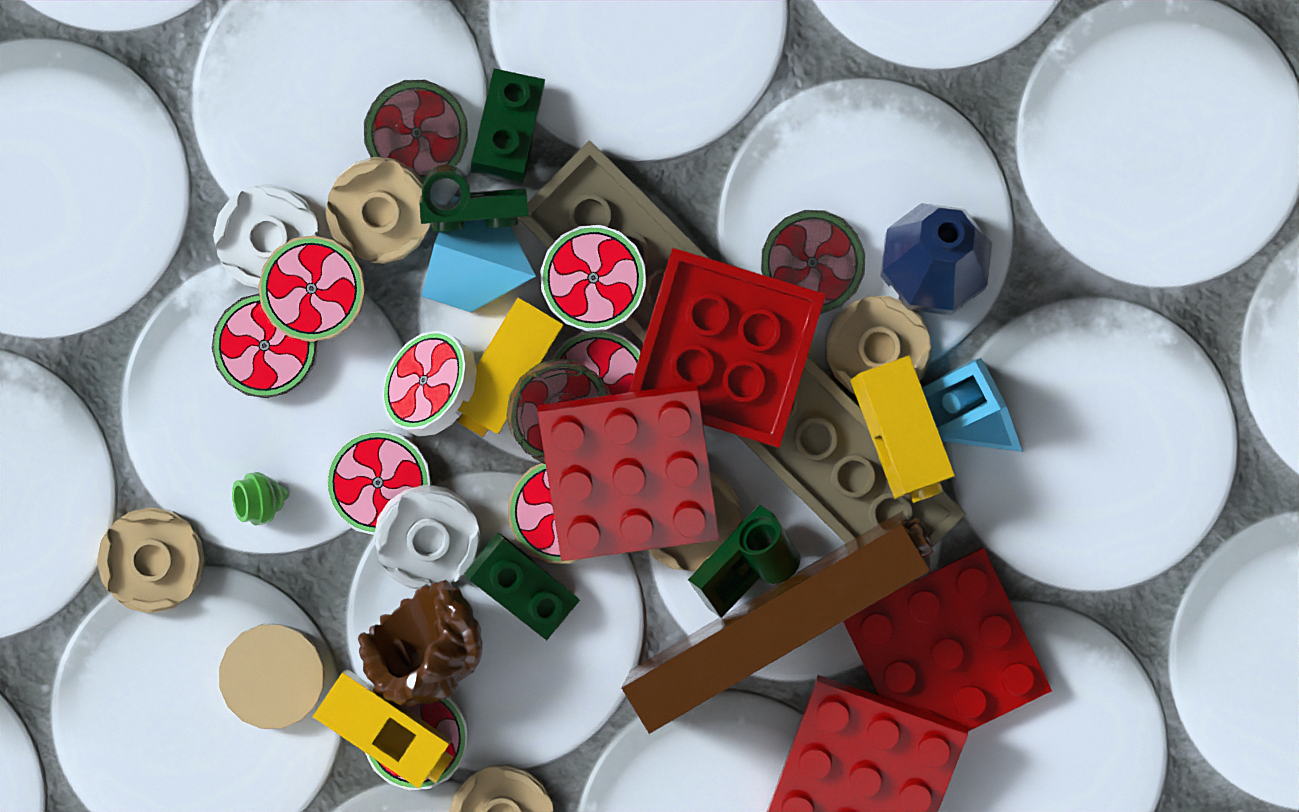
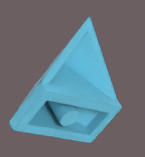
M453 196L451 204L455 203L459 197ZM486 219L464 221V229L439 232L434 243L421 296L472 313L535 278L536 275L511 226L491 228L486 227Z
M982 358L973 359L922 386L942 442L1023 452L1007 405Z

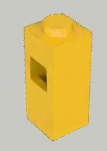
M517 297L476 365L477 374L474 392L469 402L463 400L458 408L461 415L457 422L483 438L488 430L500 434L509 419L510 402L517 385L529 372L541 366L564 325Z
M910 355L861 372L853 377L850 382L894 499L910 494L913 503L943 493L940 482L955 475Z
M348 669L341 673L312 716L418 789L426 778L436 784L453 759V756L445 752L452 741L450 738L394 701L385 700L382 694H376L373 691L372 685Z

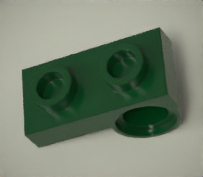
M493 69L471 160V173L523 184L544 92L545 79Z
M440 165L433 168L423 180L422 196H420L419 200L421 224L432 223L433 231L461 230L465 228L464 221L486 219V227H510L518 225V217L529 216L526 188L470 192L467 176L462 170L452 165ZM440 179H451L460 186L462 193L455 203L442 205L432 198L430 193L432 185Z
M759 505L738 525L736 530L718 549L701 564L688 581L706 607L722 618L758 579L765 583L777 584L792 577L800 566L801 556L774 513Z
M499 532L496 533L464 572V575L473 584L546 641L580 601L572 591L537 565L527 554Z

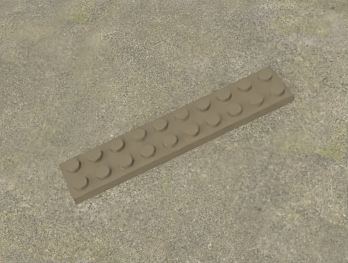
M590 140L528 202L529 216L518 217L548 249L561 235L579 226L602 225L617 230L636 245L645 264L646 287L640 305L622 323L643 343L672 248L708 258ZM808 356L780 448L736 435L845 544L903 510L909 522L915 518L920 520L933 542V546H931L933 548L966 514L944 491L916 503H913L910 494L894 499L861 409Z

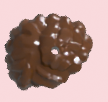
M447 580L440 581L439 583L434 582L430 586L425 584L415 591L412 599H403L400 607L394 610L391 615H381L380 625L375 624L369 628V633L363 632L359 635V655L363 661V672L367 679L374 684L373 691L376 694H382L383 698L387 701H394L399 705L405 704L408 707L424 703L432 704L448 698L458 686L457 682L475 671L482 657V630L479 622L473 617L472 607L463 598L461 590L452 586Z

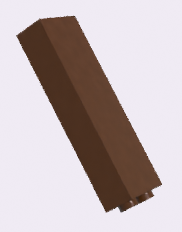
M902 510L798 571L788 580L774 585L726 613L722 618L714 620L632 668L621 689L650 734L929 572V555L934 552L931 547L933 542L920 520L915 518L909 522Z

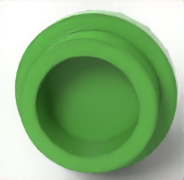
M260 472L246 474L243 480L235 481L232 487V502L237 518L241 522L250 521L255 526L271 522L276 512L282 509L284 500L288 499L290 495L285 487Z

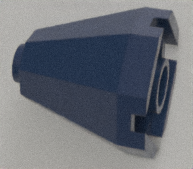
M921 203L887 228L880 276L889 288L891 285L899 295L898 299L907 310L952 315L963 307L967 301L975 298L987 287L992 242L965 209Z

